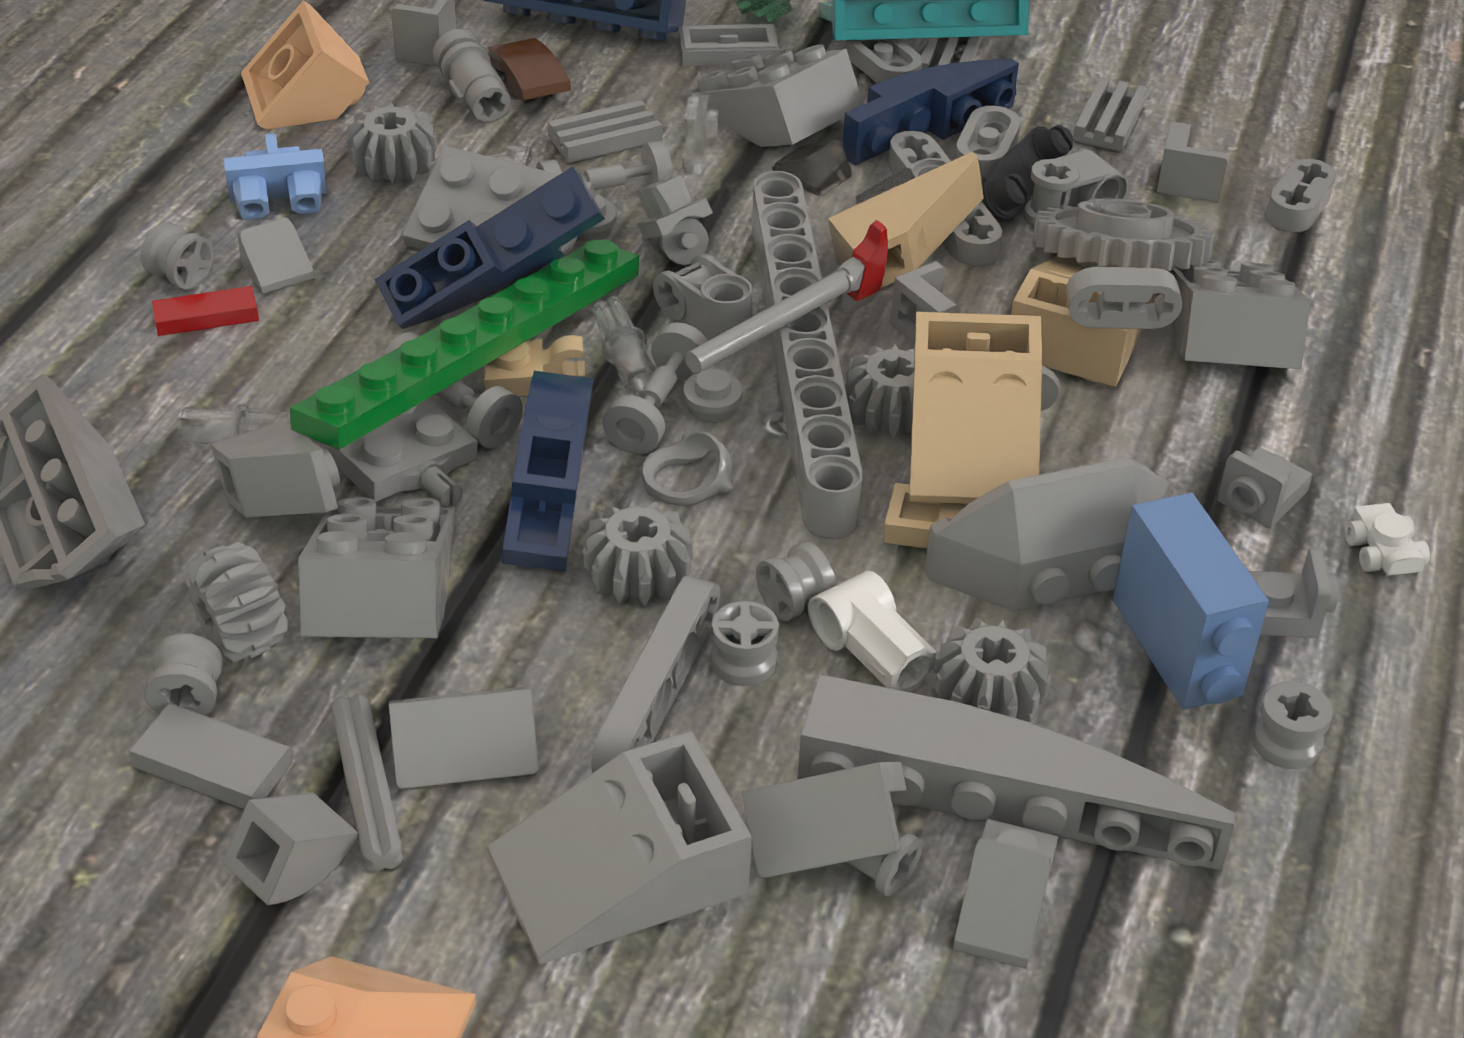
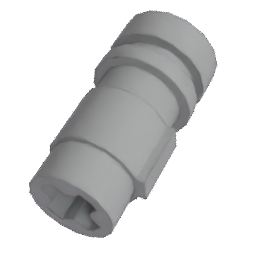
M460 28L443 34L434 45L433 60L448 84H450L451 91L462 108H469L476 118L485 122L495 121L502 117L510 106V96L501 78L491 65L490 57L475 34L467 29Z

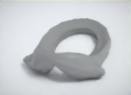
M700 431L691 435L688 433L683 434L681 441L650 453L643 462L642 479L647 492L656 499L669 504L688 506L705 501L719 493H728L734 490L730 453L724 444L719 442L709 432ZM710 452L715 454V463L709 470L710 474L703 479L699 487L685 492L670 491L662 488L654 478L656 473L666 466L690 463L706 456Z

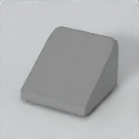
M280 218L238 232L237 237L242 266L262 294L315 278L314 270L296 229L288 218Z

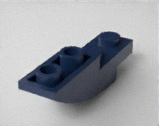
M994 59L939 65L906 73L868 87L867 103L845 113L842 158L857 166L890 149V141L897 133L904 131L926 133L929 131L944 140L961 132L971 113L977 108L1001 106L1009 109L1013 107L1019 63L1013 59Z
M572 166L480 225L476 226L471 220L466 221L374 280L398 326L402 329L408 328L482 300L513 285L517 280L537 272L552 261L564 256L560 248L561 246L605 220L580 173Z
M535 370L533 372L512 480L511 501L502 549V564L566 572L594 378Z

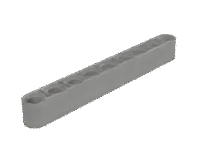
M770 171L759 175L754 180L752 235L765 309H768L821 280L822 277L800 179L784 171ZM825 303L772 332L770 338L802 520L806 529L812 534L822 538L837 539L853 533L858 526L863 472L828 305Z

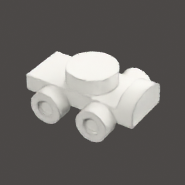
M1390 503L1356 506L1354 508L1352 516L1355 521L1346 523L1345 538L1349 546L1369 544L1368 547L1361 548L1359 553L1360 565L1364 572L1379 571L1381 568H1383L1387 576L1423 572L1424 566L1429 563L1430 551L1425 541L1412 540L1414 536V523L1409 515L1397 514Z

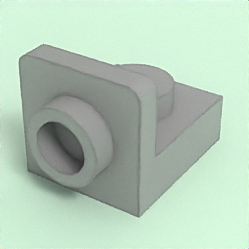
M937 261L895 277L890 324L914 344L916 312L956 313L957 305L942 294L946 269Z
M1261 447L1257 448L1250 456L1240 451H1235L1227 458L1217 501L1271 529L1308 492L1313 474Z
M1308 549L1301 574L1248 571L1269 600L1260 635L1301 638L1319 637L1326 612L1333 613L1335 611L1339 594L1338 578L1336 574L1328 573L1323 549Z

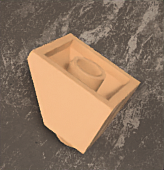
M304 0L241 71L257 125L265 130L337 119L348 106L355 105L361 99L366 86L369 84L360 57L319 13Z
M330 956L290 972L256 1038H461L476 1005V994Z

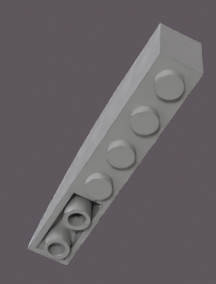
M819 674L801 732L797 779L877 762H901L907 790L890 794L892 803L897 805L925 808L958 815L969 820L986 821L991 819L1058 837L1101 845L1111 850H1125L1176 861L1183 865L1201 866L1220 871L1222 870L1235 825L1236 813L1163 775L1097 746L1033 723L955 701Z

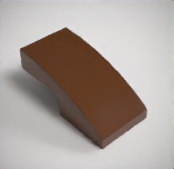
M536 38L488 47L491 65L506 73L510 94L527 100L571 91L570 80L563 67L548 47Z

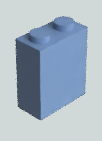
M1193 493L1132 505L1112 599L1182 710L1210 703L1221 704L1232 698L1243 696L1267 611L1268 598Z

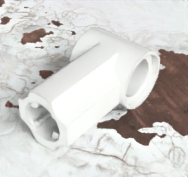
M865 571L809 600V619L821 642L834 651L846 647L886 688L912 692L919 688L927 675L934 670L937 651L896 612V604L888 585L875 572Z

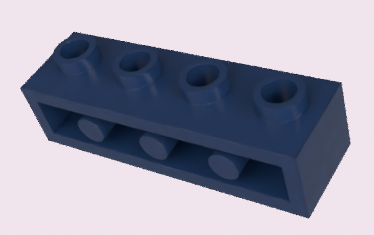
M484 0L486 2L503 4L502 12L531 16V10L548 12L547 20L575 24L577 17L593 20L592 28L620 32L621 25L638 28V36L657 40H666L667 33L679 31V27L683 26L686 0Z

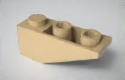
M972 151L829 217L828 222L837 261L842 265L845 261L849 260L853 250L865 238L869 226L875 220H878L886 227L888 235L887 262L881 288L895 282V277L918 269L984 199L977 155Z

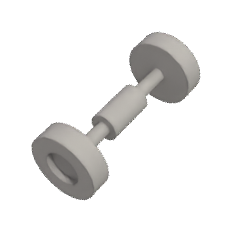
M662 140L646 142L642 145V165L623 168L622 164L588 169L584 170V176L581 177L584 181L591 182L594 190L625 185L626 179L644 176L648 186L663 178L673 177V168L665 143ZM555 159L536 164V169L556 174L562 173Z
M675 322L665 325L660 330L651 346V354L658 367L642 389L639 397L624 395L616 398L603 416V430L607 438L616 447L636 455L647 454L655 449L665 432V422L658 408L677 379L687 380L691 375L695 374L686 364V353L708 341L698 329L685 323Z
M405 332L397 336L388 345L382 357L399 348L404 342L413 340L421 335L415 332ZM460 381L436 393V395L458 409H465L466 407L470 409L466 421V430L478 440L479 444L489 449L496 448L506 442L517 429L522 417L523 405L521 399L502 386L489 388L477 399L474 397L473 389Z

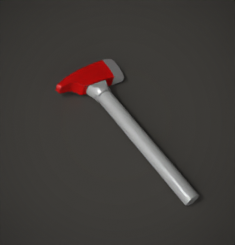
M875 220L869 226L863 241L853 250L851 258L834 270L832 274L687 352L685 361L688 368L693 373L698 374L841 294V307L845 312L857 310L872 302L881 290L888 254L886 227L880 221Z

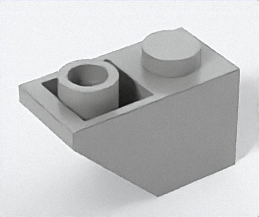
M278 421L210 444L227 502L246 518L326 513L338 509L333 487L339 485L340 477L331 453L327 449H322L313 443L309 437L291 430V427L283 421Z

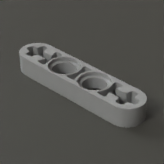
M904 131L894 135L890 141L888 165L900 184L951 162L938 143L930 135L923 132ZM981 201L943 243L959 262L970 266H986L994 263L999 257L1002 229Z
M686 575L678 584L599 730L592 754V773L624 751L653 743L711 631L713 617L718 611L720 601V586L717 583Z

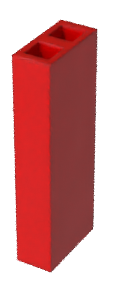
M252 286L152 301L158 336L259 321Z

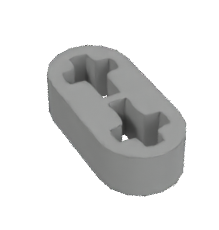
M1300 159L1294 161L1272 189L1266 213L1267 221L1272 226L1283 231L1302 232L1308 230L1330 200L1336 177L1335 170L1329 164L1320 160Z
M1085 268L1076 272L1069 279L1065 288L1070 316L1076 323L1084 327L1122 329L1162 328L1178 318L1182 310V297L1176 278L1167 270L1159 268ZM1092 293H1103L1097 296L1096 302H1085L1091 299ZM1152 294H1163L1156 297L1155 303H1145L1151 300Z

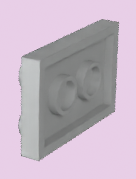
M444 145L406 224L402 237L408 247L422 250L468 220H471L476 226L480 225L560 174ZM584 181L593 198H595L596 192L593 184ZM577 237L560 247L564 254L560 258L570 254Z

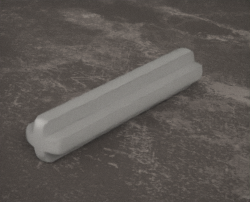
M355 694L350 698L339 697L332 705L333 721L356 831L359 833L358 842L363 866L375 873L384 868L394 869L399 866L403 859L401 842L370 703L361 694Z

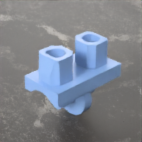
M276 133L265 134L267 149L245 151L246 156L223 158L230 203H236L241 218L244 220L264 218L269 214L268 199L290 197L291 211L298 214L316 213L320 210L322 194H327L322 149L300 151L299 146L278 148Z

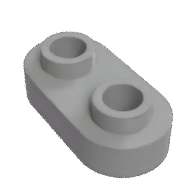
M901 39L845 40V49H847L850 61L877 84L890 78L921 70L922 68L921 55Z
M984 106L975 109L957 140L955 159L973 151L978 157L981 181H985L995 170V165L1018 143L1021 119L1018 114L1001 106Z

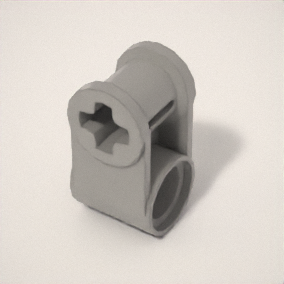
M1089 149L1080 150L1055 159L1040 160L1034 163L1031 169L1034 189L1032 200L1025 206L1024 216L1030 224L1035 226V217L1038 215V211H1046L1047 207L1060 208V205L1077 207V204L1090 199H1125L1129 191V182L1126 176Z
M700 254L693 258L690 266L675 273L669 270L663 271L654 278V295L663 313L674 321L695 327L708 341L752 317L751 283L746 278L735 274L720 264L710 254Z

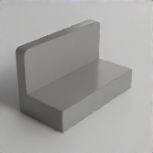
M528 686L389 701L396 784L399 788L405 789L535 774L539 769L531 688Z
M877 762L742 791L748 828L752 836V849L757 874L762 878L897 852L900 848V841L890 794L907 790L901 762Z

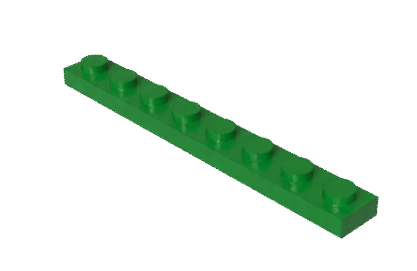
M598 239L585 243L583 247L565 257L556 259L550 265L534 274L517 280L514 285L492 297L481 300L477 305L454 318L444 320L434 329L413 340L404 342L392 352L373 362L362 365L359 370L332 385L320 388L312 396L290 407L291 430L337 450L346 447L639 276L640 255L618 248L617 244L608 240Z

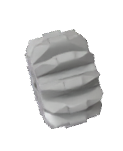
M392 102L388 107L382 108L372 105L369 112L355 114L354 123L348 126L349 135H347L346 140L348 153L351 154V161L355 166L356 173L369 175L371 182H377L382 179L390 180L392 184L398 179L414 181L415 174L430 172V163L436 160L437 136L434 133L433 124L429 121L428 113L415 111L413 105L408 104L403 107H394Z
M895 343L891 349L887 350L877 346H870L867 355L860 354L853 357L852 365L847 371V379H844L845 391L852 423L858 425L866 424L869 435L879 431L888 432L892 440L900 432L911 436L914 348L908 351L900 350Z
M630 499L626 509L623 510L606 506L602 518L590 520L589 529L586 532V547L583 548V566L587 571V577L592 578L597 594L613 593L618 605L624 603L629 598H638L646 607L650 597L654 595L670 600L673 590L678 586L682 578L690 574L691 558L693 557V540L690 537V529L684 527L681 523L679 512L669 511L662 513L657 501L647 507H637Z
M241 542L227 547L221 545L204 552V557L189 562L185 583L190 591L188 598L194 606L196 619L200 621L206 638L210 639L218 647L222 656L233 662L247 656L251 659L269 651L270 646L283 641L284 633L287 632L288 620L284 614L286 605L280 598L278 584L273 581L268 564L261 562L259 554L255 549Z
M977 617L969 629L953 626L946 643L941 644L940 651L935 656V690L938 693V698L1031 722L1034 713L1038 710L1039 704H1042L1043 698L1048 695L1051 676L1048 674L1049 666L1046 646L1033 642L1030 628L1016 631L1008 629L1005 618L997 626H988Z

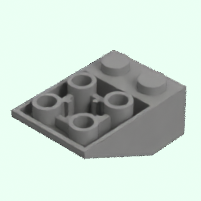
M824 45L811 46L794 55L791 49H783L771 53L763 59L760 53L745 55L732 62L733 70L727 73L724 70H718L705 74L696 79L698 87L680 95L681 99L760 147L793 145L845 117L846 112L864 105L847 49L825 51Z
M1209 260V262H1203L1202 266L1190 265L1189 269L1172 267V270L1169 271L1176 278L1182 297V310L1179 317L1174 320L1177 351L1185 361L1302 369L1311 300L1295 287L1294 282L1287 281L1285 274L1274 272L1275 266L1270 264L1243 262L1241 263L1240 271L1219 268L1218 261Z
M350 497L339 500L337 502L338 509L325 513L298 558L301 637L437 638L444 618L456 507H440L438 500L430 498L407 499L401 502V507L376 506L374 499L366 497Z
M691 730L622 752L487 845V851L538 964L541 965L748 894L752 836Z

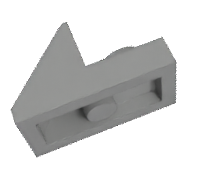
M991 819L986 820L982 838H979L976 843L953 950L1027 969L1058 836Z

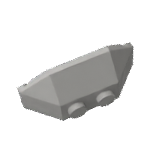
M41 374L0 411V551L13 586L25 591L74 578L99 566L118 548L128 543L133 535L145 526V522L111 446L50 378Z
M1129 457L1008 481L966 505L952 519L944 517L930 525L924 572L929 581L1012 611L1038 605H1048L1057 601L1096 592L1111 591L1115 589L1132 505L1167 498L1169 483L1163 475L1154 473L1146 466Z

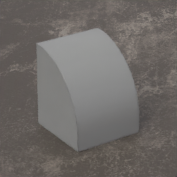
M314 793L248 800L222 863L267 905L282 903L306 893L323 881L345 858L359 833Z

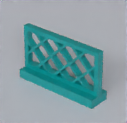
M832 0V2H818V17L832 22V34L835 41L1028 35L1029 0Z

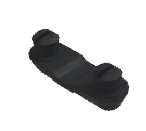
M1058 124L1050 129L1038 126L1032 129L1025 138L1012 147L995 165V170L989 175L982 186L984 197L982 202L995 219L1010 220L1028 203L1034 189V182L1031 179L1032 166L1040 160L1055 159L1067 155L1073 148L1071 132Z

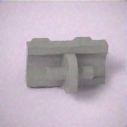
M681 174L671 178H663L637 190L648 216L647 219L637 223L643 238L660 237L661 250L667 259L675 264L688 265L691 264L694 257L707 251L709 242L707 231L702 223L694 218L706 217L713 212L706 198L692 200Z

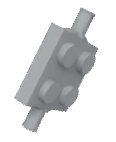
M331 381L326 386L332 385L334 382ZM429 398L340 450L309 438L322 449H327L331 453L337 468L369 498L375 501L400 491L420 488L427 490L443 507H450V502L454 506L462 497L463 489L448 477L447 474L453 469L477 460L478 440Z

